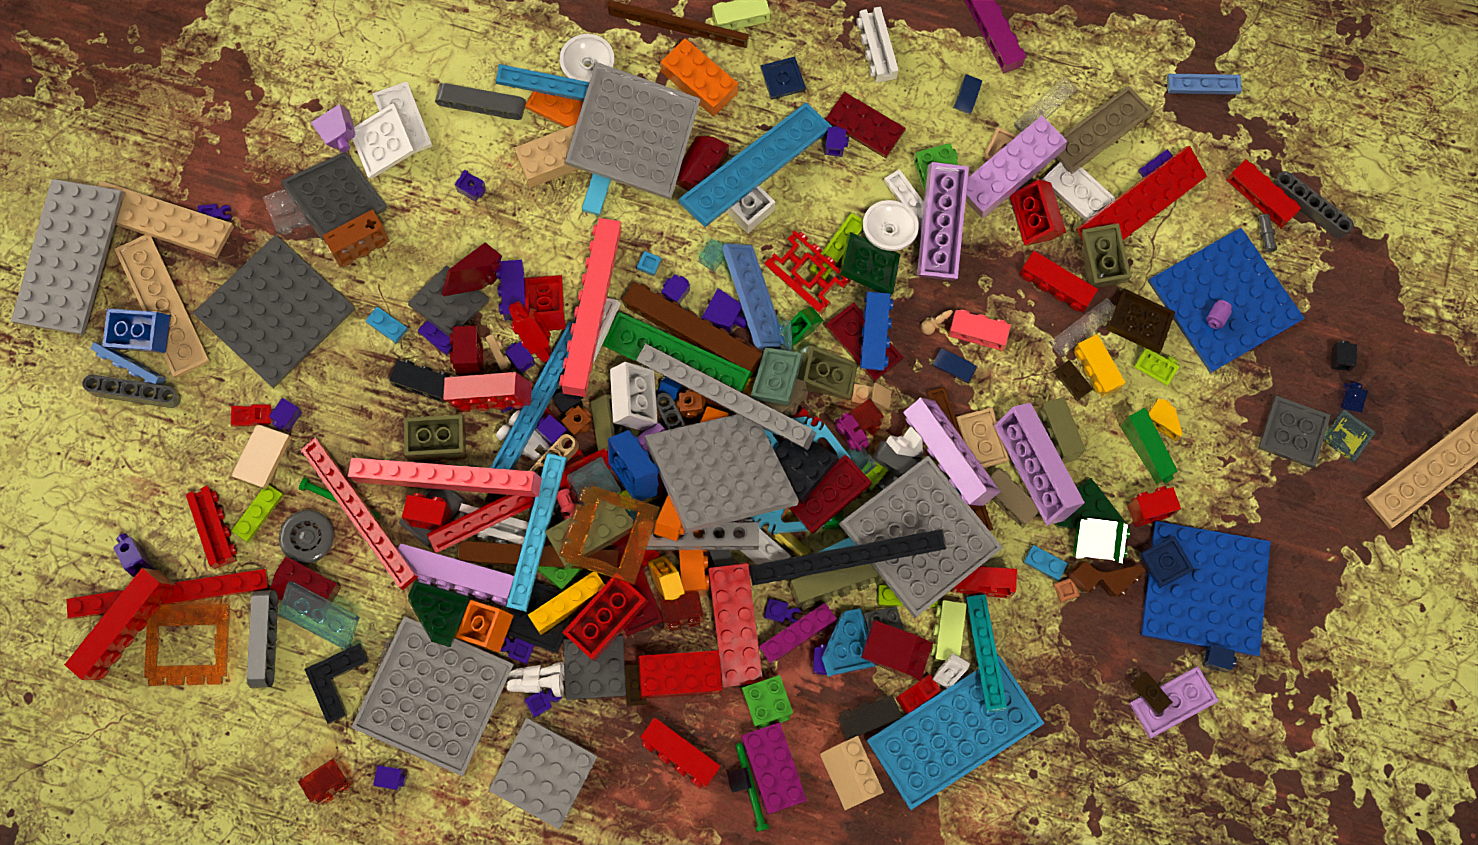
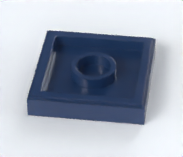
M795 57L761 65L760 69L771 100L806 90Z
M1175 536L1139 554L1159 589L1194 571L1192 564Z

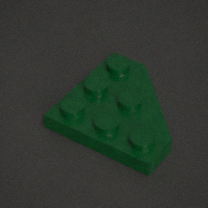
M1090 478L1077 488L1085 503L1066 520L1054 525L1057 528L1076 530L1077 517L1125 523L1126 521L1093 479Z
M415 581L408 595V602L431 642L451 647L471 597Z

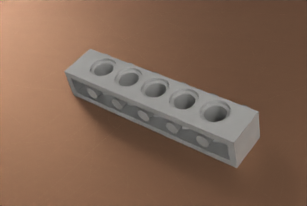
M645 519L643 522H639V550H759V522L751 519L743 520V522L732 521L700 529L705 534L702 538H695L693 535L695 531L684 533V536L678 538L677 542L664 537L655 538L653 536L656 525L655 520ZM721 530L725 535L718 539L714 537L713 533ZM741 530L744 533V537L738 539L734 537L733 533Z

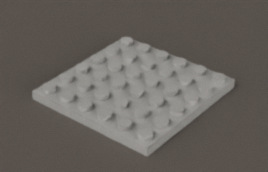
M596 62L564 164L670 200L700 98Z
M738 414L645 435L644 441L654 463L659 469L660 477L685 533L798 505L799 500L763 427Z
M929 456L839 523L855 545L943 529L947 546L945 550L871 563L914 619L1003 548L970 506L962 500L960 494Z
M404 616L351 728L460 776H464L514 664L458 639H454L451 647L431 642L421 623Z

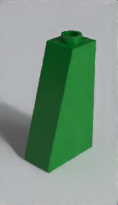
M1143 408L1130 415L1120 426L1125 436L1157 485L1161 482L1166 484L1174 479L1173 475L1178 470L1146 408Z

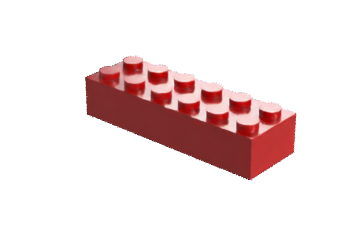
M141 568L64 665L81 680H100L106 677L109 673L108 669L121 658L123 650L134 642L135 635L146 627L147 620L151 615L153 616L159 611V605L163 600L171 596L175 584L158 570Z

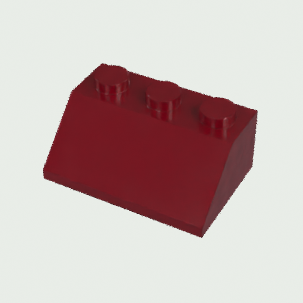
M697 136L682 160L676 185L690 191L723 165L729 155V144L713 136Z
M287 556L284 557L276 570L270 590L277 592L279 600L321 622L341 589L333 581Z

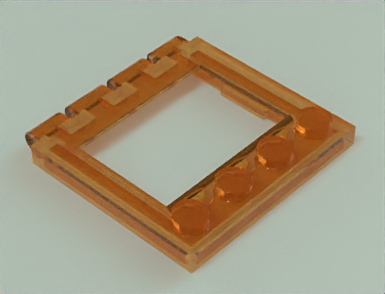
M591 485L590 489L582 487L578 501L585 504L584 506L576 504L572 520L577 521L578 524H569L565 539L572 542L571 544L563 542L559 556L566 558V563L635 585L660 507ZM600 500L638 512L619 568L592 557L581 556Z
M159 605V611L155 615H151L147 620L144 678H148V685L164 686L165 678L167 686L184 685L185 677H187V685H204L205 677H207V685H222L223 677H227L230 605ZM217 625L214 654H216L215 665L157 666L159 626Z

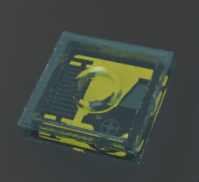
M1343 410L1325 433L1323 441L1353 463L1376 432L1349 412Z

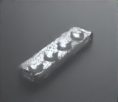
M1065 77L1062 78L1015 121L1013 126L1020 132H1023L1040 116L1043 115L1047 119L1076 93L1077 88Z
M1106 298L1052 339L1049 344L1061 357L1077 346L1078 343L1085 340L1111 320L1115 306Z

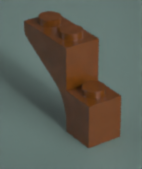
M1079 561L1066 575L1081 592H1092L1100 584L1110 597H1120L1127 592V587L1131 583L1134 584L1141 578L1140 574L1145 570L1138 565L1101 572L1093 568L1087 561Z

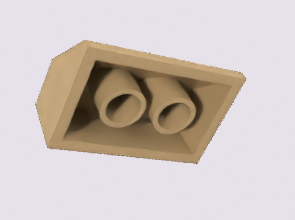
M858 736L820 754L844 810L884 793Z

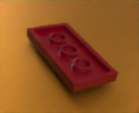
M843 92L825 118L832 127L837 126L846 129L848 137L887 159L906 130L904 126L846 92Z
M853 302L829 321L825 328L860 366L861 345L863 343L862 329L865 320L863 312ZM891 343L889 348H886L885 356H889L888 367H884V371L864 370L873 382H876L903 360V356Z
M845 454L803 504L798 502V505L788 507V509L811 534H814L869 488L872 482Z

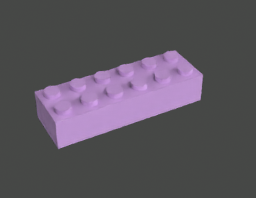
M1043 115L1040 116L968 177L966 202L983 219L1066 149L1067 140Z
M935 162L928 165L917 277L952 281L958 279L969 166Z
M919 398L903 412L907 417V423L914 427L922 437V442H925L928 446L929 454L934 458L936 457L939 462V468L951 478L949 479L953 487L959 489L961 492L960 496L966 504L984 506L1001 492L936 401Z
M1027 403L1012 407L994 427L1046 526L1062 522L1085 502L1032 404Z
M400 543L398 550L417 574V579L420 583L427 585L434 583L441 589L449 591L451 588L456 590L458 594L468 596L469 593L476 596L475 598L486 602L487 599H490L498 606H506L514 580L513 575Z

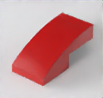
M271 405L231 406V427L271 424V418L269 417Z
M929 674L895 699L904 712L909 714L942 690Z

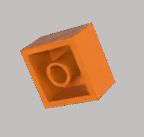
M470 600L456 638L500 653L514 615Z

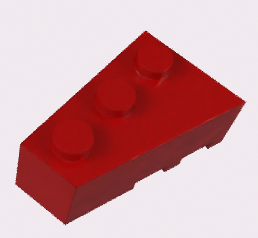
M980 566L952 588L951 592L970 595L986 594L987 597L1010 599L1016 592L1017 569Z

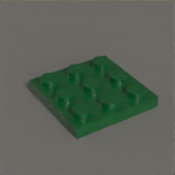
M850 232L847 236L839 275L880 293H888L891 297L894 292L900 254L895 251L880 249L874 246L868 239Z

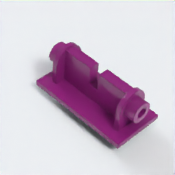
M847 412L841 416L843 420L841 418L835 420L837 430L840 434L846 436L848 439L846 442L851 450L859 452L862 450L860 446L865 448L869 445V439L862 429L857 432L853 430L859 425L852 414L849 415Z

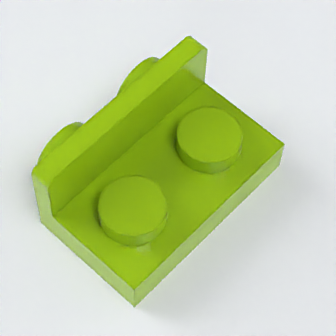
M1145 348L1134 367L1168 386L1180 365L1177 364L1178 360L1170 355L1165 357Z

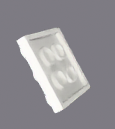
M394 103L354 127L356 135L352 139L367 176L371 179L417 152L399 108Z

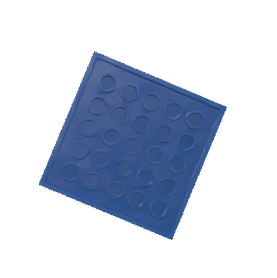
M1242 228L1233 231L1148 280V283L1163 305L1175 311L1173 320L1210 374L1304 319L1302 313ZM1219 300H1224L1231 304L1232 313L1223 328L1213 329L1208 325L1206 318L1214 304Z
M1155 521L1153 523L1151 548L1175 536L1192 564L1194 571L1159 589L1148 570L1141 636L1205 648L1214 645L1234 650L1235 653L1260 656L1271 541Z

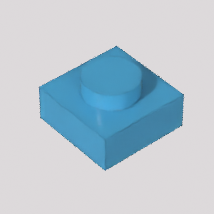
M644 251L637 270L655 276L662 258Z

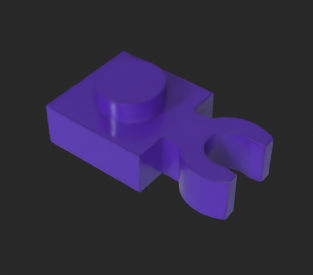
M217 204L198 206L199 213L223 219L224 221L232 220L230 215H224L225 212L232 211L228 205H224L220 209H218Z
M769 598L764 619L783 624L786 618L790 623L794 624L798 620L793 619L792 614H800L801 610L798 608L789 610L787 609L788 603Z
M505 637L504 641L507 644L501 648L500 652L509 651V658L528 664L535 646L515 638L514 643H511Z
M550 688L547 694H544L542 690L540 693H535L528 697L524 702L533 718H536L552 708L550 702H559L562 697L552 696V689Z

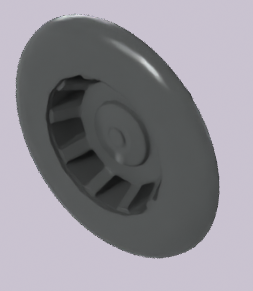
M303 510L291 515L283 523L279 533V544L283 553L301 564L313 563L323 558L331 549L334 541V529L329 519L322 513L313 510Z

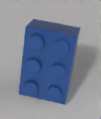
M107 309L102 347L116 350L166 353L170 315L152 311Z
M630 430L608 438V464L634 502L638 504L656 496L657 487L659 486L657 480L659 469L649 459L648 452L642 449L638 438L633 436Z

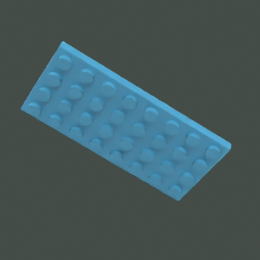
M1000 655L998 656L1007 710L986 712L978 669L866 741L910 811L1045 724Z

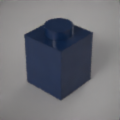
M1211 645L1206 648L1203 667L1229 672L1236 665L1235 651Z

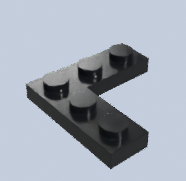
M361 643L304 669L327 724L348 716L332 679L369 662Z

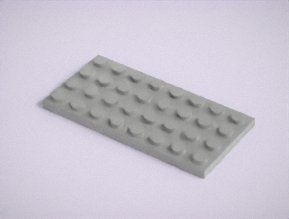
M55 179L51 180L11 322L85 335L123 199V191Z

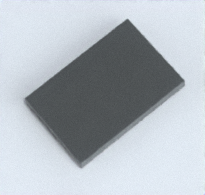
M428 488L423 494L428 499L439 497L445 500L444 502L452 510L449 523L459 514L461 503L467 504L464 499L452 490ZM403 519L399 521L401 526L427 547L431 546L427 534L432 532V530L408 526Z

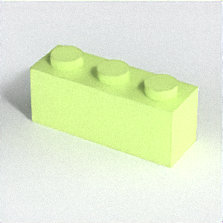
M734 0L727 3L720 2L712 6L715 26L735 30L770 22L767 0Z
M943 600L940 605H937L936 617H939L938 625L935 624L933 636H936V643L931 648V656H934V662L944 663L952 653L960 657L967 604Z

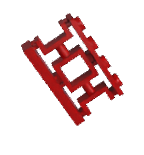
M794 230L792 235L787 238L793 244L791 249L782 259L774 253L764 264L822 315L826 307L831 304L825 298L826 294L836 283L844 289L851 280L839 275L840 270L835 266L836 262L829 255L824 257L821 254L822 249L815 243L811 245L807 242L809 238L801 231L797 233ZM796 239H798L802 244H804L815 255L811 256L807 252L800 259L795 254V252L800 248V245L796 242ZM790 259L796 264L790 271L795 278L792 279L775 263L778 261L784 266ZM808 259L821 269L810 283L797 273ZM825 263L842 278V281L834 277L829 283L826 282L822 277L828 270L823 264ZM816 284L821 286L823 290L818 297L823 302L820 304L803 287L806 286L811 290Z

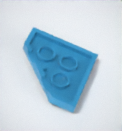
M861 608L841 613L822 656L828 677L877 666L861 658L869 635Z

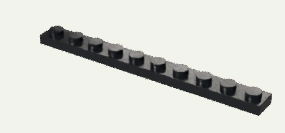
M937 529L750 565L749 572L752 586L945 550L947 546L943 529Z

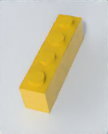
M593 571L528 614L540 635H542L587 605L605 584L597 572Z

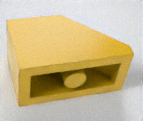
M1158 398L1148 413L1159 432L1177 441L1183 433L1176 408L1169 401Z

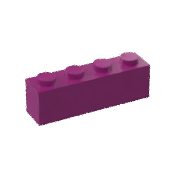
M824 603L760 645L759 651L770 666L834 624L836 617L827 604Z

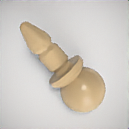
M948 310L935 319L931 317L930 320L923 321L920 327L921 331L926 335L932 334L935 328H939L938 324L948 319L953 311Z

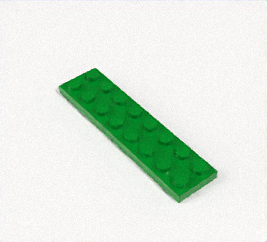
M618 312L602 344L603 347L633 361L637 360L644 345L647 344L743 393L752 374L751 371L621 312Z

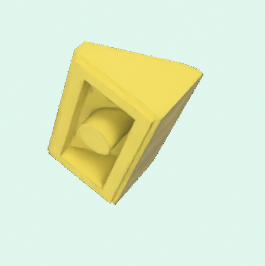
M791 533L773 534V538L795 557L810 553V549Z

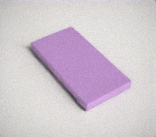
M1197 666L1160 686L1173 703L1156 716L1141 697L1129 704L1147 736L1151 739L1217 703L1219 700Z

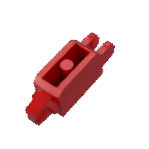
M520 301L509 305V311L513 318L511 324L513 332L519 335L523 347L528 349L531 355L535 353L539 360L547 362L551 354L549 347L551 333L536 309H526Z

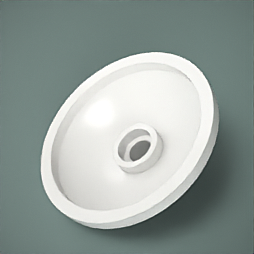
M581 34L567 41L560 53V66L567 78L590 82L596 62L614 67V52L610 44L597 35Z
M885 200L872 205L865 213L863 219V231L867 239L874 246L887 251H897L908 247L915 240L919 229L918 219L912 209L901 202Z

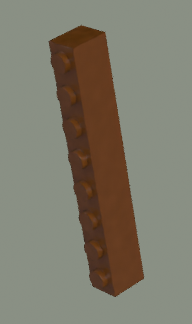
M634 282L622 299L625 308L676 337L751 371L750 379L760 366L762 353L757 347L746 345L741 338L730 336L725 329L714 327L709 320L698 318L693 311L682 309L681 305L677 302L672 301L671 303L661 293L657 292L655 294L650 291V288L645 284L639 285Z

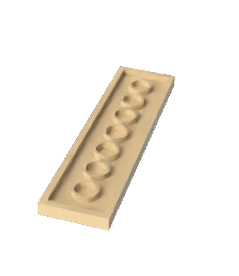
M100 181L97 185L98 187L124 192L115 225L215 258L219 256L234 228L230 222L103 181Z
M143 235L115 248V252L142 310L170 315L166 353L162 354L173 377L176 379L210 363L211 361L153 237Z
M1478 412L1365 498V501L1389 529L1395 527L1478 462Z

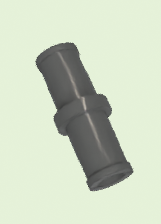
M1261 215L1258 217L1261 228L1260 236L1264 241L1265 252L1271 253L1277 250L1274 238L1275 230L1272 229L1270 215Z

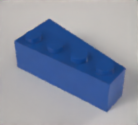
M867 292L864 297V302H866L863 312L865 324H863L862 329L863 343L861 345L860 369L884 371V367H888L889 356H885L886 348L890 346V337H887V330L891 329L892 318H889V310L893 309V299H890V294Z

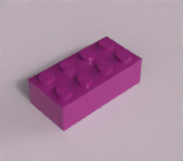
M780 722L742 735L741 739L767 815L806 802L807 800Z

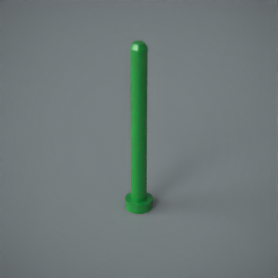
M306 477L302 479L299 490H309L338 503L330 491L310 483V479ZM369 508L375 518L379 520L381 514Z
M742 743L736 744V751L741 769L748 768L752 788L747 790L757 822L755 830L756 833L770 829L769 823L765 824L744 746Z

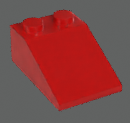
M562 275L525 278V308L536 309L549 331L564 330L566 328Z

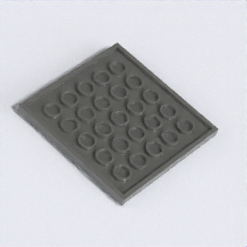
M275 235L200 305L193 314L274 389L356 309Z

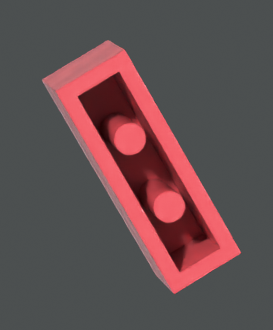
M956 310L948 337L1003 351L1011 324H1007L1006 321L1000 319H988L987 316L981 314H970L967 310Z

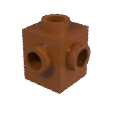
M686 390L685 393H679L677 409L688 419L697 418V416L704 415L706 398L692 390Z
M579 406L570 408L565 413L566 417L561 420L562 424L575 438L580 433L585 434L592 427V420L590 419L592 415L585 407L583 409Z

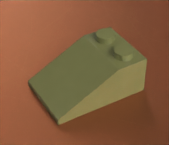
M1119 223L1083 229L1082 239L1088 283L1096 288L1126 283L1131 278V273Z
M812 345L799 349V353L803 354V359L797 379L806 382L807 391L847 400L851 399L858 368L857 363Z

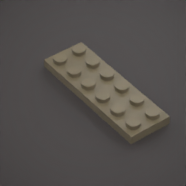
M1128 86L1062 136L1067 140L1066 149L1055 158L1063 164L1068 172L1073 174L1152 115L1153 110Z

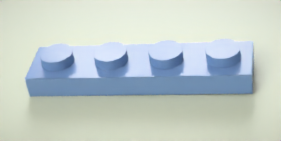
M1168 74L1167 76L1168 93L1240 95L1242 92L1241 75Z
M93 342L90 349L97 352L96 356L105 360L107 358L113 361L112 364L114 366L128 369V373L135 377L141 376L145 379V383L164 385L166 377L115 349L102 347L103 343Z

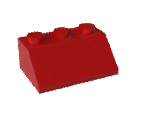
M1039 179L1010 195L1025 246L1050 241L1067 233L1051 182Z

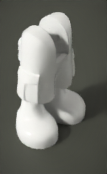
M517 410L509 419L508 424L513 427L519 416L520 410ZM507 424L503 425L497 432L496 437L502 441L506 440L511 428ZM535 429L522 455L528 456L537 462L542 456L535 449L539 446L544 452H547L551 446Z
M558 662L542 668L541 665L516 668L509 673L507 690L510 692L540 693L542 687L552 689L556 697H563L564 663Z

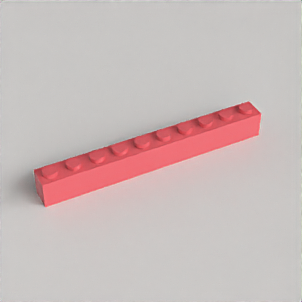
M599 218L598 224H594L593 236L595 237L594 241H590L589 252H591V255L587 257L585 266L588 269L587 273H583L582 277L584 287L583 290L579 291L578 295L580 305L575 308L574 317L577 319L576 323H572L571 335L573 337L572 341L569 340L567 345L569 355L568 358H564L563 363L565 373L560 376L559 381L563 394L586 397L622 231L621 221Z
M351 458L348 477L357 483L539 497L542 480L533 471Z

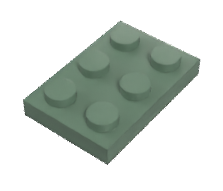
M765 348L751 398L758 401L789 405L803 354Z

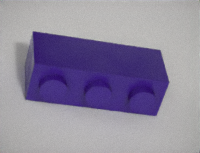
M522 259L501 261V267L497 271V278L501 279V285L498 286V295L502 297V303H499L500 315L504 316L505 321L513 320L509 311V305L520 301L525 307V275Z

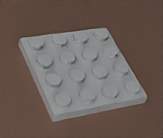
M527 717L488 791L548 824L561 829L599 755Z

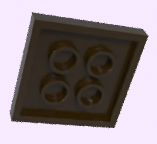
M1124 288L1107 330L1160 354L1175 311Z

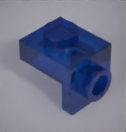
M1358 382L1344 384L1346 392L1341 408L1362 413L1368 390L1362 387L1363 384Z

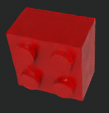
M1162 486L1150 494L1148 491L1137 494V497L1133 498L1132 502L1128 505V509L1136 528L1154 523L1155 521L1171 518L1181 510V506L1174 487L1167 488Z
M414 493L413 496L407 495L402 519L408 526L434 531L449 523L452 510L442 498L433 497V499L425 498V495Z

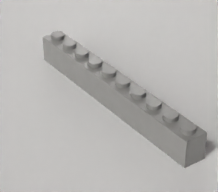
M647 344L644 345L636 360L643 366L806 450L809 449L817 434L813 429Z

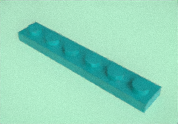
M986 594L966 597L986 712L1007 710Z

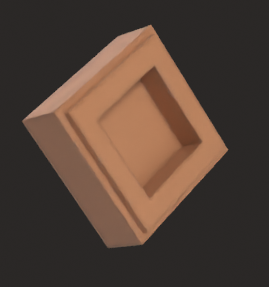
M1071 579L1053 584L1060 603L1080 596L1076 585Z

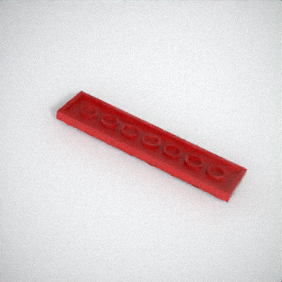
M1185 146L1076 228L1080 238L1082 239L1083 229L1119 223L1122 239L1124 240L1205 179L1207 175L1192 148Z

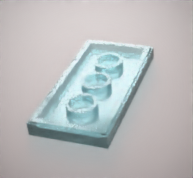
M292 581L286 586L278 613L279 616L344 650L350 648L360 619L359 616Z

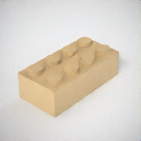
M576 124L514 148L516 158L529 188L578 170V168L564 164Z

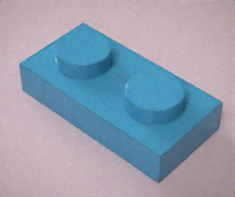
M376 307L365 320L368 325L395 344L398 343L408 330L406 326L379 307Z
M1034 545L1030 548L1023 562L1056 581L1060 580L1068 564Z

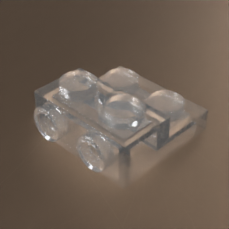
M284 189L263 197L278 234L287 235L296 227L305 228L310 225Z

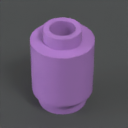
M1219 300L1214 304L1206 318L1211 328L1218 329L1224 327L1232 313L1231 304L1224 300Z

